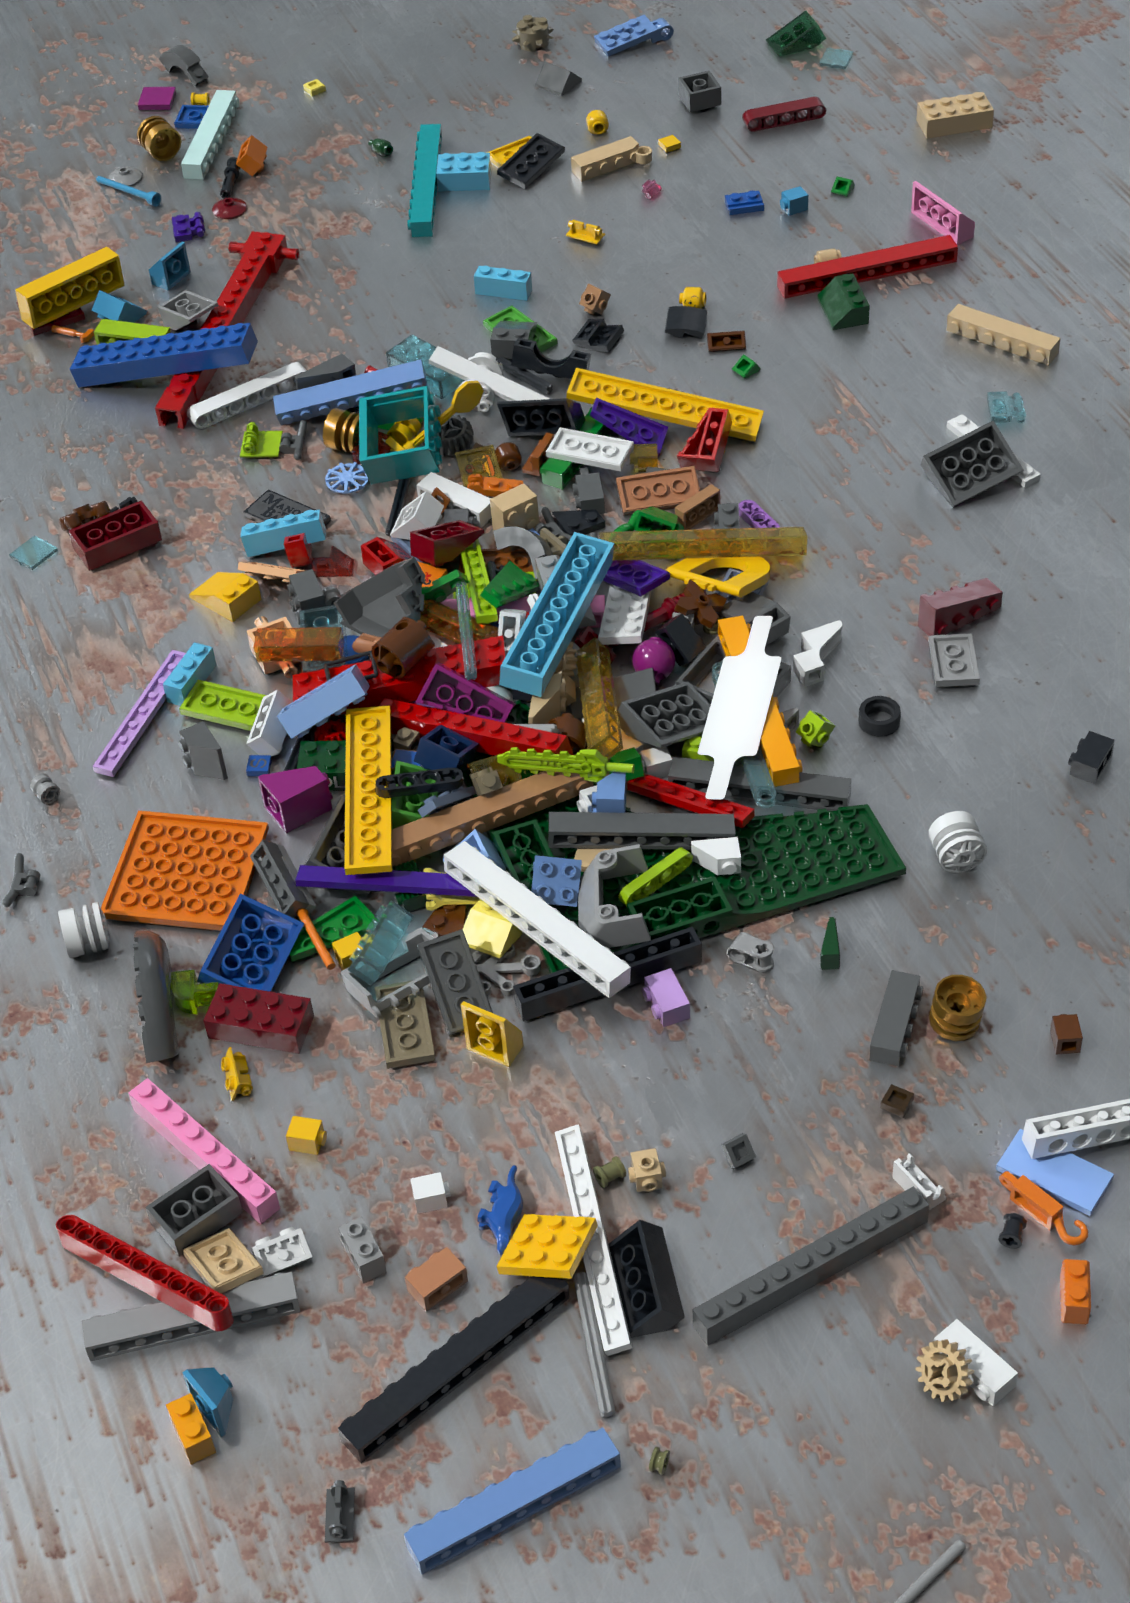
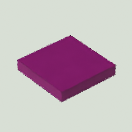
M143 87L138 102V109L171 110L176 95V87Z

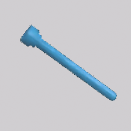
M102 176L96 178L98 183L146 199L149 205L156 207L161 202V195L157 192L151 191L147 193Z

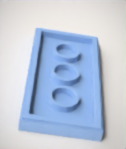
M1020 1129L997 1163L996 1170L1001 1173L1008 1171L1018 1179L1024 1175L1052 1198L1091 1216L1112 1182L1114 1174L1070 1152L1031 1159L1022 1141L1024 1130Z

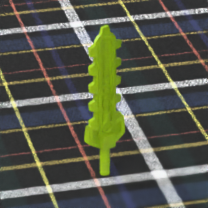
M512 747L510 751L497 756L498 763L513 768L518 773H521L522 769L530 770L533 774H538V771H546L548 775L553 776L555 772H562L564 776L568 777L571 776V773H577L584 780L599 782L606 776L607 772L634 773V764L608 762V758L595 749L580 750L576 755H570L568 751H560V754H553L551 750H544L543 753H537L533 748L527 749V752H522L518 747Z

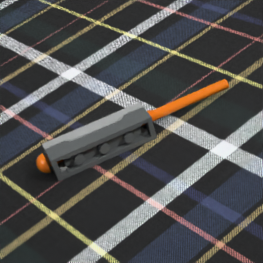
M262 839L250 857L279 912L304 923L303 926L328 970L334 969L336 965L309 917L316 905L306 887L296 886L295 879L298 872L284 846Z

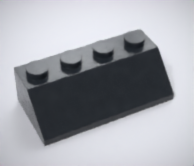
M568 398L501 401L497 403L508 436L556 434L560 427L579 431L586 420L581 404Z
M638 1220L608 1244L630 1338L667 1331L685 1318L663 1228L643 1220Z

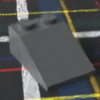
M500 321L493 328L490 338L492 355L496 358L512 359L513 347L517 338L534 341L537 322Z

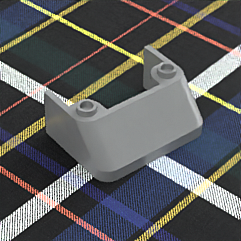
M640 844L599 852L580 877L578 893L579 928L593 936L604 947L611 948L651 941V936L642 913L619 917V911L616 906L611 904L603 905L604 879L644 873L648 870Z

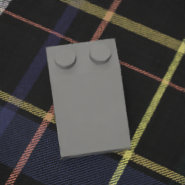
M185 290L160 305L158 310L165 327L179 330L219 305L216 301Z

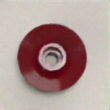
M225 198L213 205L212 212L214 216L220 219H234L246 212L247 205L239 198Z

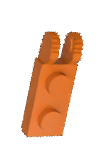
M471 474L468 476L469 484L467 488L484 496L495 497L523 484V481Z

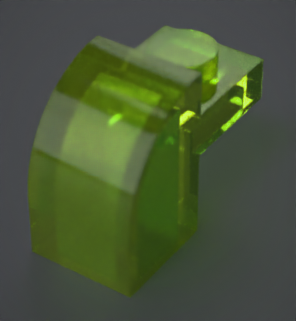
M195 970L171 972V990L175 1004L181 1011L188 1014H198V1007L210 1006L219 985L218 982L198 984Z

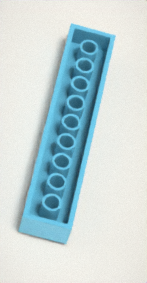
M574 532L501 664L499 685L542 697L612 564L614 543Z

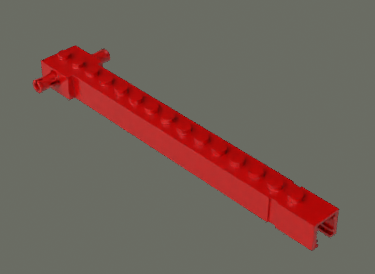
M252 231L245 243L230 241L229 252L239 253L241 260L216 301L219 306L211 310L201 329L244 323L271 273L278 272L284 259L298 260L299 249L287 248L285 235ZM218 368L174 374L169 387L165 389L155 407L159 426H166L174 411L176 412L175 415L178 416L177 428L184 429L189 420L187 417L188 409L192 405L199 403Z

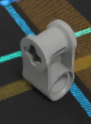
M746 932L739 933L727 949V955L732 961L748 966L758 972H768L774 966V960L771 957L773 954L772 944Z

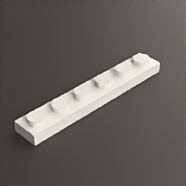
M963 414L947 421V429L958 437L979 428V426ZM1015 455L1024 471L1011 478L1024 488L1040 481L1041 474Z

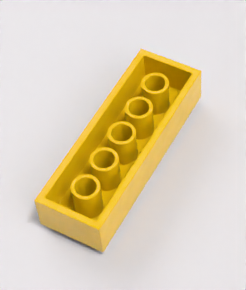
M105 247L15 289L22 321L31 328L36 329L96 300L99 290L111 293L125 286L119 255L110 248Z

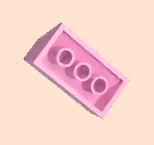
M917 181L913 182L911 213L943 236L951 235L957 245L974 238L975 222Z

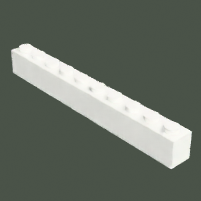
M464 841L444 854V871L605 996L611 998L630 984L631 967L626 961L621 960L609 948L598 943L593 936L585 933L573 921L568 920L557 909L544 902L540 896L531 892L523 883H519L510 873L498 867L493 860L481 854L477 848Z

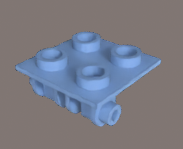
M535 855L531 892L540 896L547 904L577 907L582 860Z

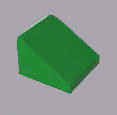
M837 176L831 193L848 197L855 186L854 181Z
M744 354L732 368L734 372L744 379L761 369L756 362Z

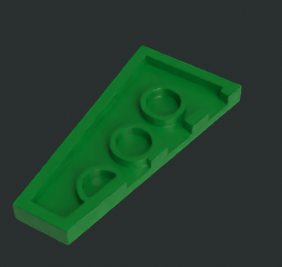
M509 561L483 589L480 596L495 608L538 592L540 586L532 575L525 573L513 562Z
M356 896L312 921L327 949L333 947V942L355 932H358L360 936H364L383 929L382 922ZM302 927L288 956L292 962L318 953L304 927Z

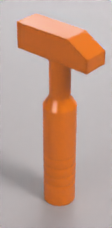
M52 326V332L72 337L78 336L81 343L88 342L94 336L93 329H88L85 333L70 328Z

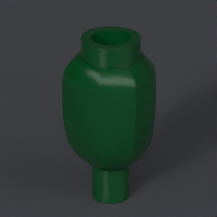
M371 139L368 142V145L378 155L386 157L393 152L391 143L385 139Z

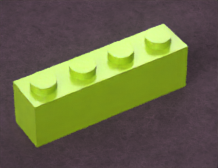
M102 319L94 330L97 345L100 343H113L119 340L127 341L134 338H148L153 335L162 336L171 333L170 327Z

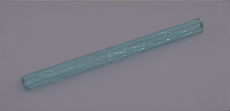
M463 581L462 583H456V598L464 670L467 680H475L477 678V667L468 589L466 582Z

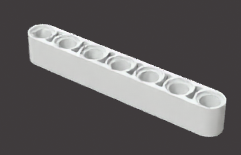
M299 362L291 363L192 405L187 411V417L198 429H204L272 400L273 396L295 390L294 377L307 370Z

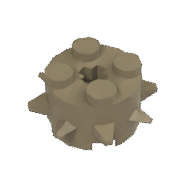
M525 15L523 20L517 23L516 30L512 31L517 34L512 41L517 42L521 49L534 52L536 48L542 46L545 49L549 45V39L554 38L549 36L554 29L548 27L545 17L539 18Z

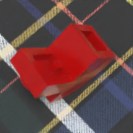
M305 533L285 537L284 548L292 568L313 564L311 556L313 548L311 543L308 544Z

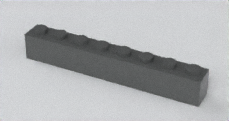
M673 757L668 781L706 793L714 762ZM734 764L725 798L814 810L826 809L828 811H837L839 807L849 806L851 778L801 772L799 773L798 783L773 787L766 768Z
M549 812V848L615 849L640 844L641 849H678L683 847L684 849L691 850V841L735 837L734 814Z

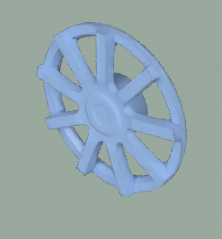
M357 462L353 464L339 463L338 466L329 469L325 477L327 487L341 494L357 492L364 488L369 481L363 467L358 465ZM361 473H364V474H365V476H357V475H358V474H361ZM339 480L332 486L329 484L331 481ZM355 480H364L365 482L360 485ZM340 484L344 486V490H337L336 488ZM352 485H355L357 487L355 489L348 490V487Z

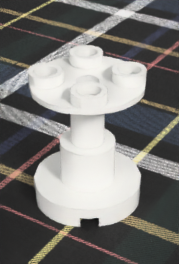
M479 352L475 356L468 358L469 361L501 376L503 375V365L501 362L499 364L496 361V357L492 354ZM467 380L480 382L484 390L480 403L472 410L487 412L494 402L493 391L482 381Z

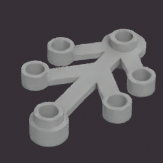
M513 944L508 949L511 951L506 952L501 958L476 950L472 954L475 964L480 959L486 960L483 964H476L478 973L483 974L498 985L504 996L514 994V982L506 980L498 973L524 972L527 976L533 977L541 970V962L536 955L525 956L521 963H500L504 958L511 959L515 956ZM482 981L484 988H487L485 990L486 995L489 996L491 994V985L487 981Z

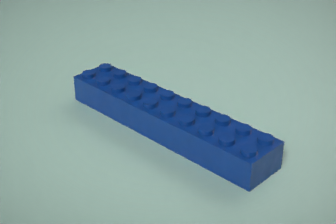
M237 323L231 326L203 328L196 331L188 330L182 333H168L162 336L153 335L148 338H134L127 341L119 340L113 343H100L92 346L85 345L79 348L69 370L79 388L245 365L250 363L258 340L251 323Z

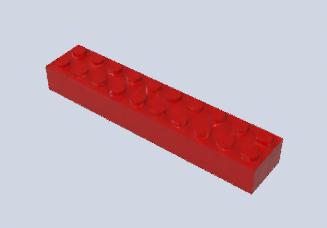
M502 635L433 648L402 678H394L383 673L378 668L379 675L376 678L367 680L370 687L367 690L365 699L355 705L351 702L346 708L378 707L384 698L403 702L416 701L436 663H441L484 687L497 686L500 683L501 664L508 653L504 637ZM370 660L329 668L330 677L332 679L355 664L363 676L374 674L372 662ZM325 669L293 675V702L327 682Z

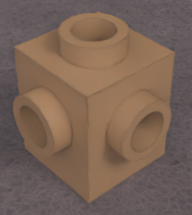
M588 284L579 304L585 307L584 311L592 315L595 312L602 315L608 305L611 294Z

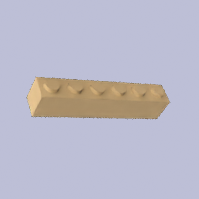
M957 304L947 315L946 331L1048 366L1059 354L1061 339L1059 337L961 304Z

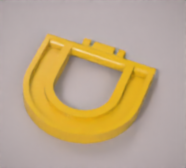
M738 550L699 552L667 568L671 578L682 580L684 584H688L689 580H692L704 590L707 589L711 592L716 590L740 598L765 585L770 578V565L764 558ZM720 567L736 568L744 571L724 582L700 575L710 569Z

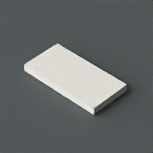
M560 427L546 450V457L621 471L634 448V442Z

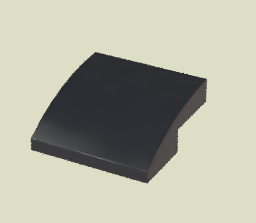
M689 306L669 307L665 333L682 338L684 333L702 339L705 333L707 310Z
M588 319L572 341L574 344L585 349L609 352L623 334L624 328L622 325H606L604 319Z

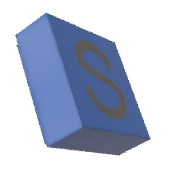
M249 755L246 769L247 776L269 774L272 763L271 755Z

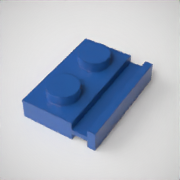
M752 190L725 195V204L729 215L764 211V203L759 191Z

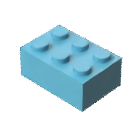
M463 152L460 154H438L436 172L438 192L490 190V153Z

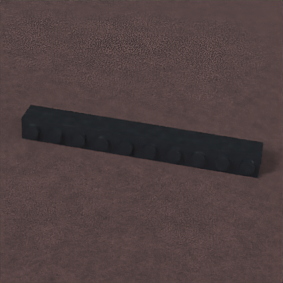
M530 1276L521 1285L513 1287L506 1297L501 1301L494 1302L487 1312L471 1320L468 1326L460 1333L453 1334L446 1344L430 1352L423 1362L411 1367L405 1376L396 1383L389 1384L382 1394L366 1402L363 1408L354 1416L347 1417L338 1427L341 1442L362 1464L570 1298L568 1283L562 1278Z

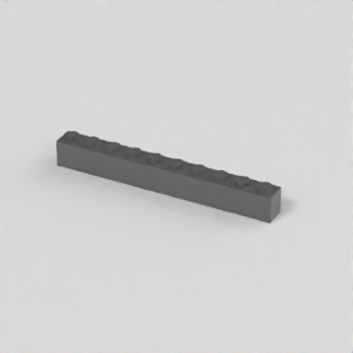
M914 1186L693 1308V1327L707 1346L927 1223L929 1204Z

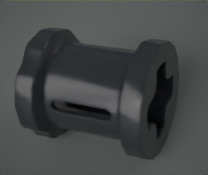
M1016 1213L1006 1214L1003 1218L1004 1229L999 1234L998 1240L1000 1244L1007 1248H1020L1023 1241L1021 1234L1022 1230L1026 1228L1027 1220Z

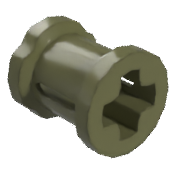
M617 1156L613 1157L611 1162L601 1167H593L594 1176L602 1188L607 1187L609 1182L619 1177H626V1169Z

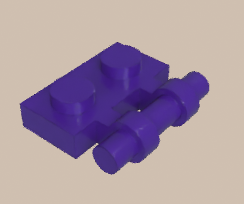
M195 212L193 218H189V215L172 217L175 243L193 240L192 236L198 235V237L204 236V218L200 212Z

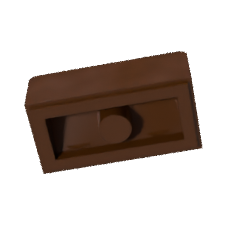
M745 331L707 333L708 351L746 349Z

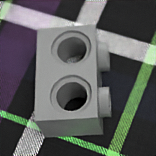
M363 1217L338 1227L342 1245L362 1283L387 1273L384 1256Z

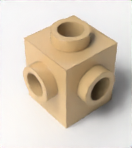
M656 1148L631 1152V1167L628 1168L630 1183L635 1182L637 1192H651L662 1188V1178L666 1177L664 1162H659Z

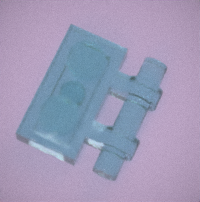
M1007 391L987 392L991 421L994 420L995 423L1011 422L1012 417H1015L1018 423L1025 421L1026 412L1022 407L1024 402L1019 393L1016 392L1012 396H1008Z

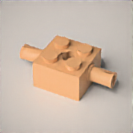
M261 616L263 623L258 617L254 622L256 628L247 630L249 645L253 655L265 675L282 669L285 677L291 678L289 672L292 676L298 673L294 664L304 661L300 639L286 617L269 623L266 617Z

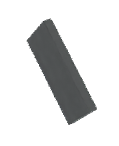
M653 668L576 687V701L571 703L572 715L581 722L582 719L601 708H604L610 715H615L618 713L621 702L657 691Z
M463 929L417 944L449 1036L464 1031L461 1003L463 1001L493 1013Z

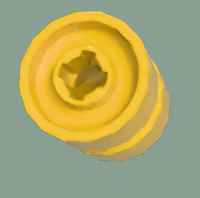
M415 418L395 422L387 432V439L391 436L403 446L408 441L413 440L420 432L421 424L419 420Z

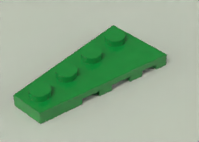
M455 570L432 581L433 586L422 587L421 594L424 595V608L420 614L426 613L435 604L443 602L450 594L460 591L464 585L469 583L467 575L459 570Z

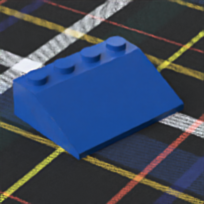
M240 893L199 973L197 982L215 991L219 983L271 992L304 923Z

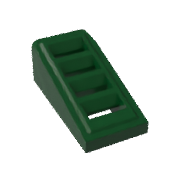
M829 917L820 954L821 970L839 969L840 949L836 918L834 919V917Z

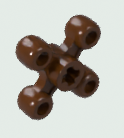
M106 501L91 506L86 504L73 509L72 514L59 518V524L63 531H67L111 513Z

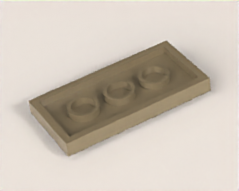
M411 981L374 987L376 1001ZM423 987L419 989L420 994L415 996L412 993L399 1000L400 1005L397 1007L390 1005L380 1011L379 1021L387 1069L436 1060Z

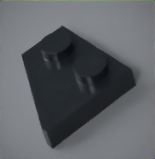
M597 510L552 512L555 523L564 533L573 535L574 532L586 535L606 527L605 520Z

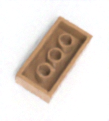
M711 484L675 507V515L678 516L677 521L683 525L684 532L718 511L720 489Z

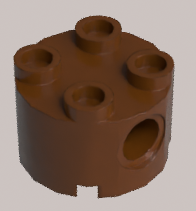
M564 713L547 723L556 724L557 729H559L558 734L567 735L574 755L580 752V750L587 748L589 729L583 722L574 718L572 714Z

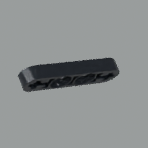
M443 768L385 775L377 778L375 792L379 797L392 798L459 789L463 784V773L458 768ZM433 779L436 782L429 784L426 783L425 780ZM404 782H411V783H413L414 785H412V786H404L403 783H404Z

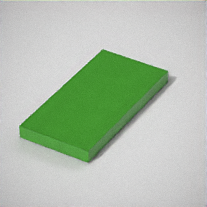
M510 306L483 320V326L492 332L493 328L500 321H534L515 307ZM537 324L534 341L537 342L540 352L558 344L555 336Z

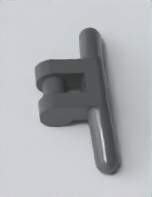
M300 421L297 435H291L290 433H283L281 435L279 446L281 453L294 454L295 460L301 459L307 428L306 421Z
M543 507L541 513L547 524L539 523L534 530L540 535L541 529L546 528L556 537L565 536L569 543L572 535L564 533L555 523L549 509Z
M21 853L15 855L14 877L9 893L2 900L4 907H9L17 896H34L37 891L36 884L39 882L41 874L36 870H29L27 873H24V856Z

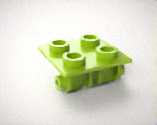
M250 422L246 427L247 431H244L240 458L278 457L283 431H259L256 423Z

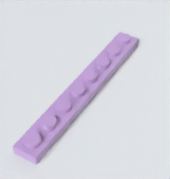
M171 650L94 763L93 770L95 773L111 777L115 776L166 700L163 683L186 653Z

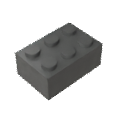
M210 1164L145 1207L151 1225L179 1257L184 1254V1248L208 1238L243 1213L239 1196Z

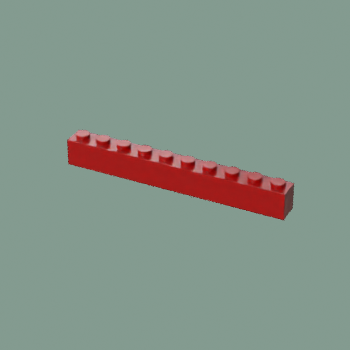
M951 235L777 271V287L784 299L822 291L836 276L844 274H854L857 282L861 283L957 262L958 246Z
M384 698L379 706H390L392 734H397L398 730L406 727L418 731L421 739L441 724L479 743L476 752L498 756L510 751L512 747H518L522 752H527V749L534 748L537 753L551 750L553 754H560V751H568L570 755H574L567 735Z

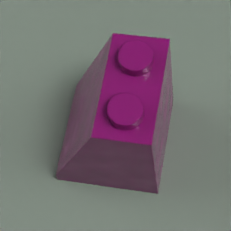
M316 766L258 776L264 808L286 834L333 809L331 803L333 796L328 787L330 780L325 772L321 773Z

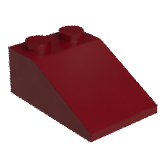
M457 520L411 531V556L418 558L419 561L428 562L434 567L443 566V563L455 559L482 536L484 529Z

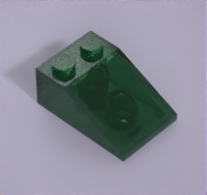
M805 10L768 37L766 42L778 56L813 49L820 45L826 37L817 22Z

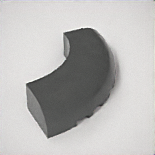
M136 931L134 941L137 943L133 944L134 970L139 971L136 976L135 985L137 998L142 997L140 1002H138V1011L141 1021H145V1025L142 1026L143 1032L141 1033L146 1063L174 1057L179 1053L171 992L172 969L165 941L152 931Z

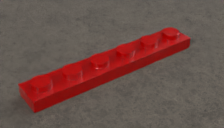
M645 773L644 776L627 782V790L697 814H734L736 827H745L755 817L753 808L725 799H706V793Z

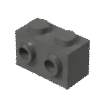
M738 503L718 504V512H714V525L718 524V526H715V538H719V549H740Z

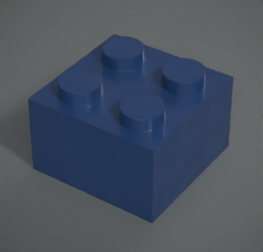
M440 724L420 739L414 762L427 770L458 768L463 773L472 766L479 743Z

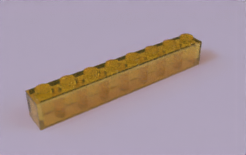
M594 637L576 651L577 675L580 683V699L583 707L582 713L584 715L587 749L598 750L609 760L623 749L609 650Z

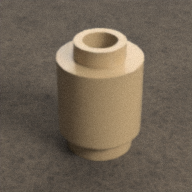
M835 248L817 251L816 255H814V264L842 258L841 252Z

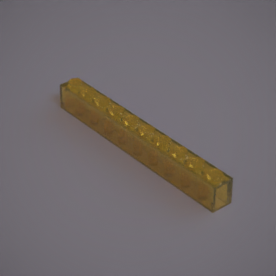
M804 527L599 532V539L614 543L613 560L807 555V534Z

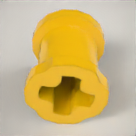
M192 92L191 105L209 106L210 94H196Z

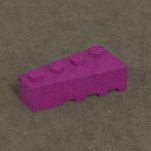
M441 663L435 664L416 700V703L504 723L507 722L516 703Z

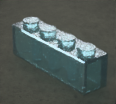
M390 900L386 907L381 905L374 915L376 920L373 919L366 929L369 933H365L357 944L360 948L357 947L349 958L352 963L348 970L370 986L383 973L414 915Z

